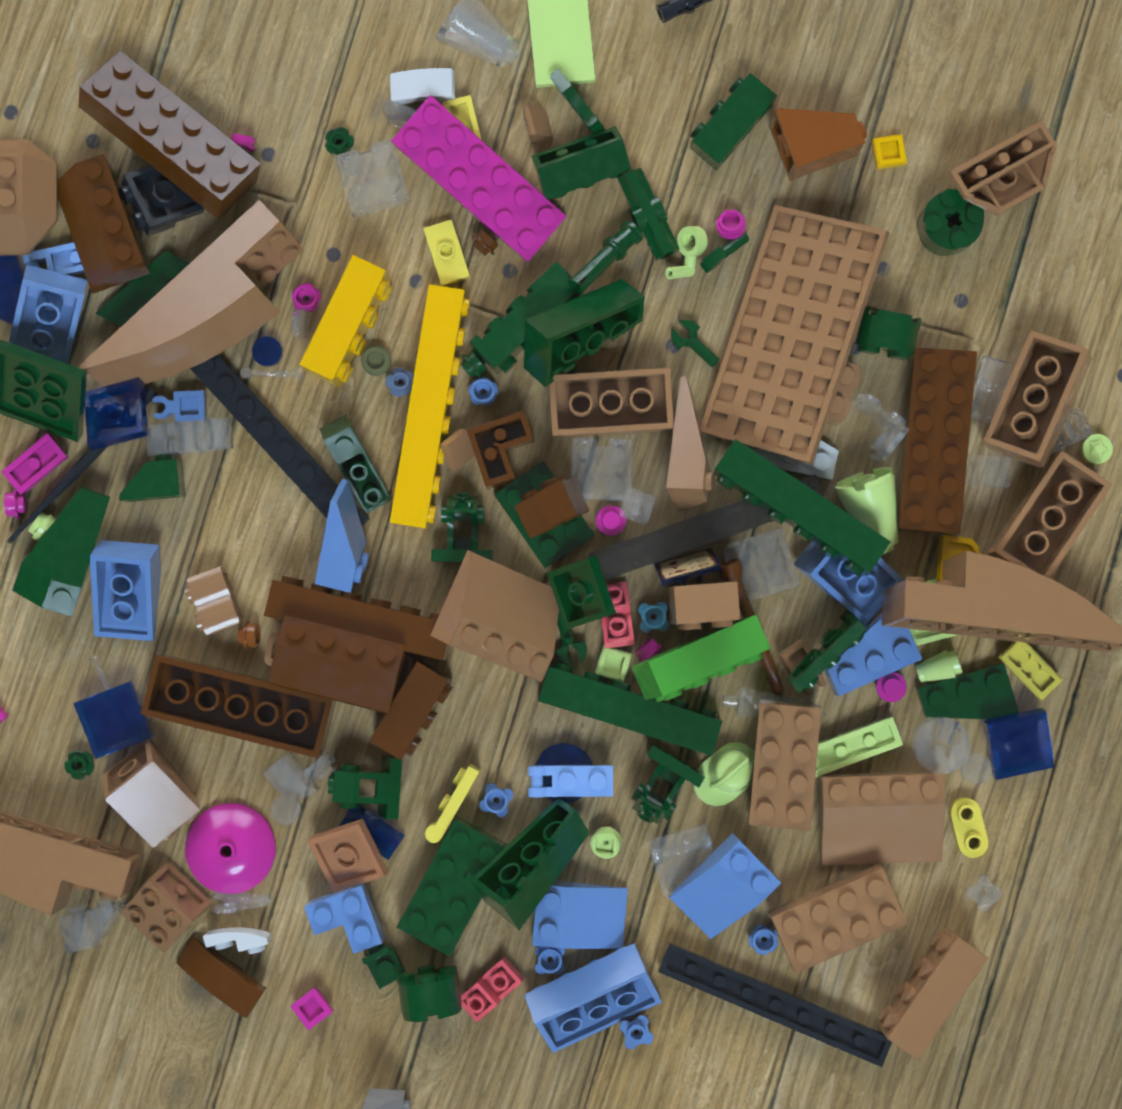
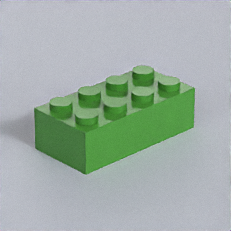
M757 615L734 621L732 627L715 629L631 666L644 699L655 698L656 702H660L683 694L681 688H683V691L697 688L710 682L709 678L721 677L737 670L736 667L754 663L763 658L762 652L771 648Z

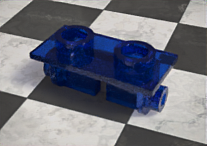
M357 803V808L349 809L339 826L363 819L381 856L389 860L405 835Z

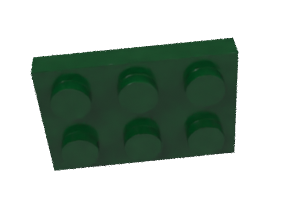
M542 461L494 494V496L546 569L594 536V533L580 515L538 537L529 538L515 509V505L522 502L520 496L535 489L537 491L542 490L540 484L554 478L545 462Z

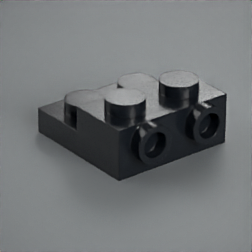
M151 165L124 174L122 186L119 187L123 202L125 204L131 203L135 211L132 214V218L136 228L139 231L144 229L147 237L174 228L176 222L202 214L205 208Z

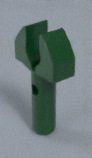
M744 232L740 237L731 239L722 247L719 246L702 260L700 266L706 273H709L719 266L730 254L749 241L748 235Z
M679 320V324L687 329L690 339L681 338L678 333L671 329L672 345L678 350L682 347H690L710 367L716 366L719 358L697 337V331L700 327L694 321Z
M559 610L557 625L563 643L560 649H556L558 658L566 665L571 666L567 652L569 645H572L573 648L578 650L582 663L587 653L585 641L579 642L574 639L571 629L566 630Z

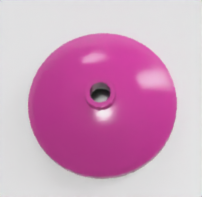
M224 803L206 810L194 821L186 838L185 855L192 874L202 885L218 893L237 894L252 889L267 876L275 860L276 841L270 824L258 811L243 804ZM223 846H229L232 849L231 856H225L222 853Z

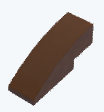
M194 936L176 962L202 987L245 1018L250 1015L267 989L243 973V968L211 947L206 948L205 944Z

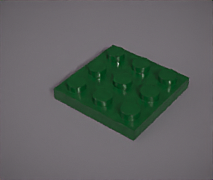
M0 339V414L78 442L83 435L87 371Z

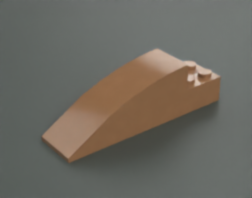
M258 200L79 366L86 370L87 374L108 391L114 393L174 376L209 360L254 333L280 313L273 303L261 292V289L270 283L285 266L293 262L304 249L276 216Z
M965 551L943 561L942 580L935 581V584L925 583V578L906 577L905 581L895 582L894 586L883 590L882 626L1108 653L1122 649V626L1082 595L1026 567L992 556Z
M0 811V893L25 906L51 916L67 906L72 888L80 891H87L88 888L100 891L99 896L116 900L117 897H122L135 889L144 853Z

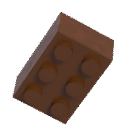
M423 660L417 661L393 700L389 714L384 715L369 741L400 760L406 754L411 757L422 741L418 734L422 728L425 730L429 729L438 714L434 711L435 706L438 702L443 704L451 693L453 687L449 683L452 678Z

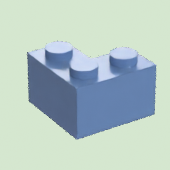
M366 883L310 900L304 906L314 935L343 925L353 954L382 944L385 939L384 931Z

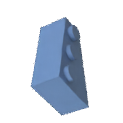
M881 613L872 623L865 627L867 630L863 633V639L853 648L848 647L840 655L841 659L834 667L824 670L834 695L841 696L922 660L910 630L882 626Z

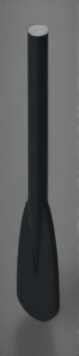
M150 386L59 480L36 510L7 540L9 544L44 509L67 490L148 406L153 398L158 395Z

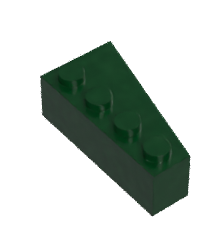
M557 261L527 289L528 294L525 297L521 295L509 305L505 311L507 315L504 318L501 316L496 317L487 325V329L484 331L485 336L482 339L476 335L469 342L472 350L496 375L501 371L506 374L518 362L515 357L524 349L526 319L580 297V295L573 292L579 283L570 289L568 280L572 276Z
M620 279L526 319L524 369L544 387L554 382V375L562 370L567 373L576 367L574 363L585 354L592 356L599 351L604 341L607 339L614 341L642 322L645 296L625 280Z
M558 797L470 881L484 902L520 931L590 832L578 812Z

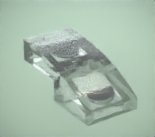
M987 356L982 357L974 381L971 420L990 425L1008 384L1012 363Z
M968 454L965 485L1010 488L1012 458Z

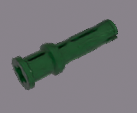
M623 221L620 224V230L613 236H608L603 241V248L568 280L570 289L580 282L573 292L582 295L614 261L623 260L627 255V251L634 244L637 245L643 240L641 230L633 222Z

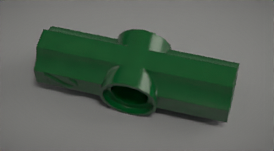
M633 169L619 177L617 181L630 206L629 211L633 222L643 233L655 260L664 259L679 251L680 248L667 223L668 218L659 198L654 196L642 169Z

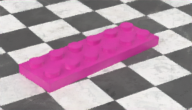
M431 95L391 140V143L526 262L534 256L567 217Z

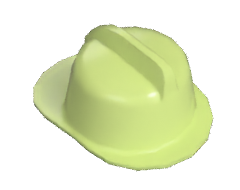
M739 742L728 743L719 748L697 769L705 775V779L700 787L694 785L698 798L706 804L713 806L726 805L737 798L753 784L755 751L748 745Z

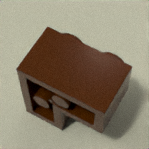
M523 410L467 429L487 490L515 481L516 479L506 452L534 443L525 411Z
M564 476L554 477L540 484L542 490L537 491L535 489L520 496L522 502L515 505V509L530 539L538 537L590 511L575 478L565 479Z

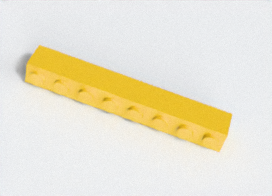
M431 284L428 286L390 523L428 529L429 523L434 524L437 506L432 505L433 494H439L441 476H437L438 464H444L445 461L440 444L442 443L443 434L448 435L450 430L451 417H446L448 405L454 404L456 388L451 387L453 375L458 376L461 358L456 357L458 346H463L466 329L461 328L462 317H468L470 299L466 298L465 290Z

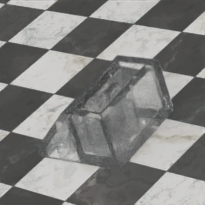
M782 527L721 546L725 561L740 558L744 569L741 580L749 601L800 586Z

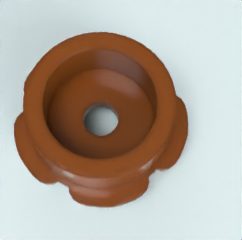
M246 620L244 626L238 628V642L243 644L246 650L251 649V647H259L261 641L260 625Z

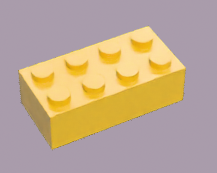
M352 255L299 364L308 373L339 388L342 382H348L354 369L351 363L355 355L360 356L365 348L367 340L364 339L368 328L373 329L379 319L380 313L377 312L381 301L386 302L392 292L393 286L390 285L391 279L386 270Z

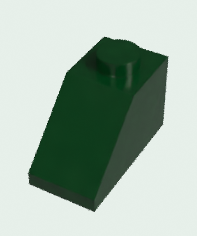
M173 455L155 456V461L146 462L119 494V501L137 502L186 497L183 462L173 459Z

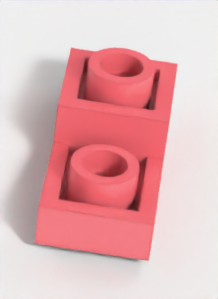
M627 581L608 583L606 585L616 613L601 618L604 647L606 649L635 645Z
M504 955L461 994V1006L477 1023L495 1008L507 994L521 984L525 977Z

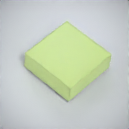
M603 645L595 674L624 682L632 653L615 648L605 649Z

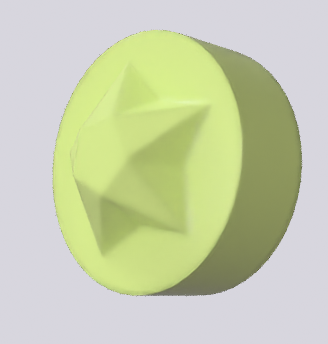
M1101 434L1086 437L1080 446L1082 458L1092 465L1106 462L1113 452L1111 441Z
M601 827L593 834L590 846L598 857L610 859L619 852L622 846V838L615 829Z

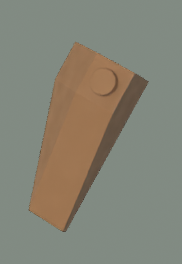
M680 377L666 489L677 511H686L708 501L709 490L714 489L715 476L714 472L710 471L691 387L686 377Z

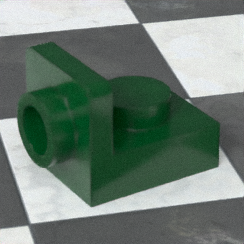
M391 941L366 949L367 953L361 959L364 965L367 964L379 989L396 981V975L406 972Z

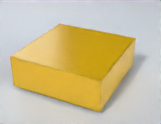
M902 134L872 139L871 143L876 170L907 164Z

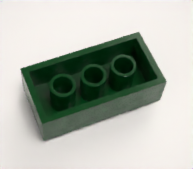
M456 816L396 928L450 957L482 899L470 880L499 854L508 843Z

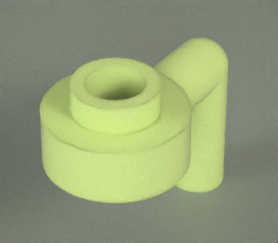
M687 226L678 233L677 244L680 248L679 251L685 256L684 266L668 267L665 271L668 279L685 278L694 275L696 258L705 252L708 244L707 235L701 227Z

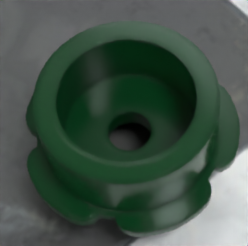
M337 127L336 130L331 129L325 136V148L330 154H335L339 157L345 156L354 146L353 136L344 127ZM337 139L342 140L341 144L336 143Z
M473 350L467 355L462 354L464 361L460 365L471 378L474 375L481 378V373L487 369L486 365Z
M75 750L68 754V760L65 761L64 768L66 773L71 774L73 779L82 780L86 775L92 774L94 761L90 753ZM78 762H81L82 764L80 768L77 767Z

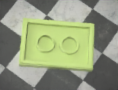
M528 0L536 88L555 86L550 79V75L557 69L560 70L571 85L595 82L588 0Z

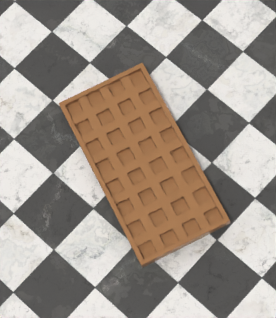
M774 205L700 426L702 434L730 442L737 439L748 447L813 465L890 235L887 230Z

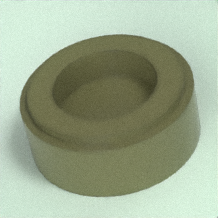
M370 346L362 353L361 365L372 376H382L391 367V356L382 346Z

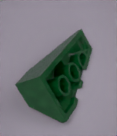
M80 487L60 512L54 523L45 531L39 542L21 562L12 591L41 608L72 617L90 563V554L94 550L110 496Z

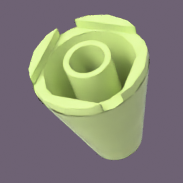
M892 468L873 469L872 474L866 475L860 472L837 482V486H834L835 491L847 513L891 541L883 554L894 550V545L899 540L895 476Z

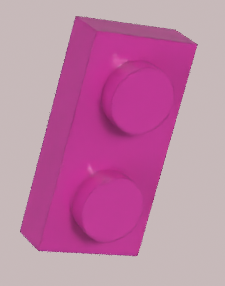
M47 433L1 472L20 495H25L67 460L69 456L53 436Z

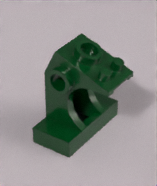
M464 492L448 496L447 505H442L441 522L447 523V549H431V561L463 562L467 550L493 561V550H478V523H484V505H478V496H472L470 493ZM455 521H471V538H454Z
M653 743L647 756L659 764L647 784L640 783L631 798L636 801L632 809L637 811L636 814L639 818L648 823L655 822L658 824L662 818L666 820L670 818L677 806L672 801L685 780L700 787L705 779V775ZM659 776L674 784L666 799L650 791Z
M382 755L380 771H360V765L342 764L341 767L329 775L328 794H333L332 802H339L340 808L348 809L357 808V803L378 804V816L385 819L398 820L402 759L400 760L395 756ZM360 779H376L375 795H359Z

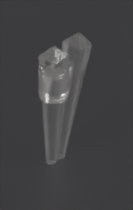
M216 891L212 895L216 900L223 901V905H216L212 911L216 914L237 913V910L267 906L272 903L271 895L224 893Z

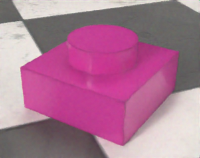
M317 986L313 987L290 1006L308 1031L334 1011Z

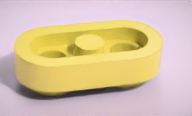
M957 798L949 807V818L956 846L967 857H980L988 848V838L981 809L970 798ZM969 808L971 811L970 816L963 819L961 816L962 810ZM974 837L977 838L978 845L975 848H970L969 840Z

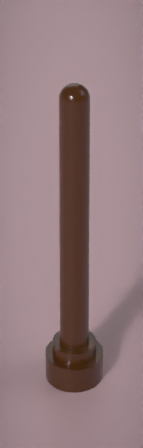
M733 558L719 564L717 569L721 579H725L726 582L738 583L739 608L743 618L755 615L741 580L744 569L740 558ZM767 650L761 653L763 658L760 659L772 692L780 695L784 687L770 651Z

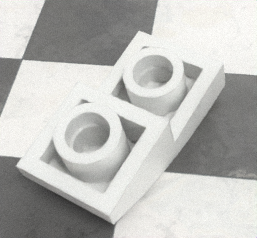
M429 68L391 73V102L399 106L422 100L425 101L430 95L438 102L455 99L454 70L450 68Z
M243 927L215 929L208 931L203 936L206 948L215 946L216 950L225 949L233 946V941L236 940L238 952L247 950L248 954L265 950V945L269 944L273 939L272 934L269 932Z

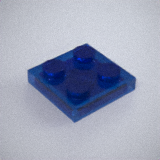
M139 377L86 391L85 418L88 447L92 450H97L149 436L144 382Z
M132 680L73 703L95 759L154 736L147 716L140 714L142 704Z
M1043 708L984 720L991 771L995 780L1054 768L1047 713Z

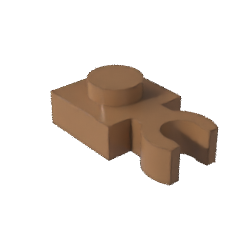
M798 639L776 656L789 675L811 649L805 639ZM819 674V680L816 684L817 686L824 687L826 685L825 679ZM811 688L802 690L805 695L814 694Z

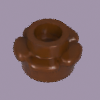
M482 229L476 236L472 234V237L475 239L472 245L484 256L489 252L495 255L494 251L499 246L496 241Z

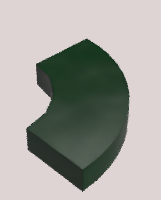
M560 70L554 71L550 75V79L592 134L606 130Z

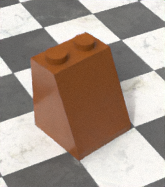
M780 108L775 110L769 124L789 181L856 157L867 138L865 126L862 121L858 122L855 113Z

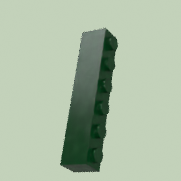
M737 439L733 441L714 469V475L717 476L716 481L728 490L735 488L743 494L741 498L753 507H757L759 504L769 511L767 515L779 524L786 522L794 528L793 533L807 542L809 539L820 545L818 549L823 554L832 559L837 556L846 562L845 568L857 576L861 574L868 576L891 543V541Z
M556 662L555 667H548L538 699L539 702L712 756L723 722L721 719L716 718L718 712L700 707L699 712L687 709L689 703L674 698L671 699L670 703L664 701L656 702L655 698L645 700L642 693L638 694L630 691L631 685L616 680L613 681V685L601 682L602 676L585 671L584 676L572 673L574 667Z

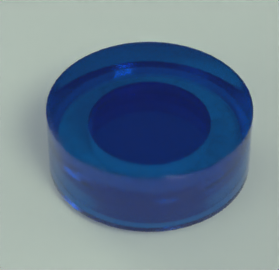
M264 336L255 341L252 347V355L254 360L261 366L273 367L282 360L283 348L275 338Z

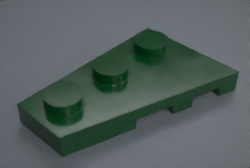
M165 250L148 266L150 274L132 280L96 314L118 327H122L190 263Z
M845 610L839 617L843 622L838 628L829 629L822 636L823 640L820 649L815 648L809 651L786 677L799 693L803 689L808 690L813 687L819 680L818 675L826 668L834 667L840 661V655L848 647L853 648L863 639V633L867 629L848 611Z
M1002 662L958 675L956 678L945 679L916 688L923 715L926 718L1022 721L1005 664Z

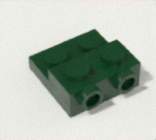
M596 555L547 572L566 630L616 613Z

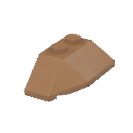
M1040 120L948 172V175L964 200L998 216L1045 189L1057 144L1043 121Z
M0 140V256L30 255L35 249L34 247L58 222V165L30 140Z

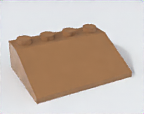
M467 550L430 636L450 646L542 682L554 655L559 607L552 587Z
M939 771L824 774L818 776L821 865L942 862L946 806L944 773Z

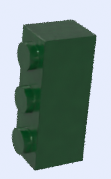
M751 73L744 80L739 77L729 89L731 93L729 98L725 102L719 100L709 113L712 116L706 125L701 122L690 135L693 139L690 149L716 171L776 101L777 95Z
M616 126L531 156L546 200L561 198L567 192L579 188H589L596 182L607 178L620 177L624 172L631 170L623 138Z

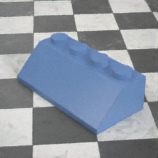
M634 943L627 947H621L612 954L593 960L582 968L565 973L560 978L545 985L537 986L532 991L524 994L534 1024L552 1053L662 1003L645 963Z

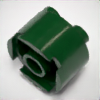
M947 189L935 195L922 209L917 220L921 243L927 250L939 256H949L963 252L979 237L984 224V210L964 200L958 190ZM948 219H951L953 221L952 228H949L947 226Z
M865 308L854 343L858 345L857 351L875 355L879 354L880 350L888 352V358L909 360L910 355L915 354L922 319L915 318L912 320L911 315L878 309V313L871 312L869 314L870 308Z
M435 964L419 966L417 973L404 972L396 975L401 1013L405 1021L424 1022L428 1021L427 1017L436 1015L438 1019H443L461 1012L462 1000L457 966L450 965L436 969Z

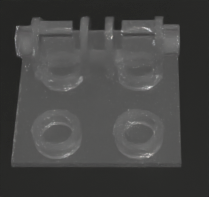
M706 824L648 840L664 899L669 898L668 896L713 853L712 842Z

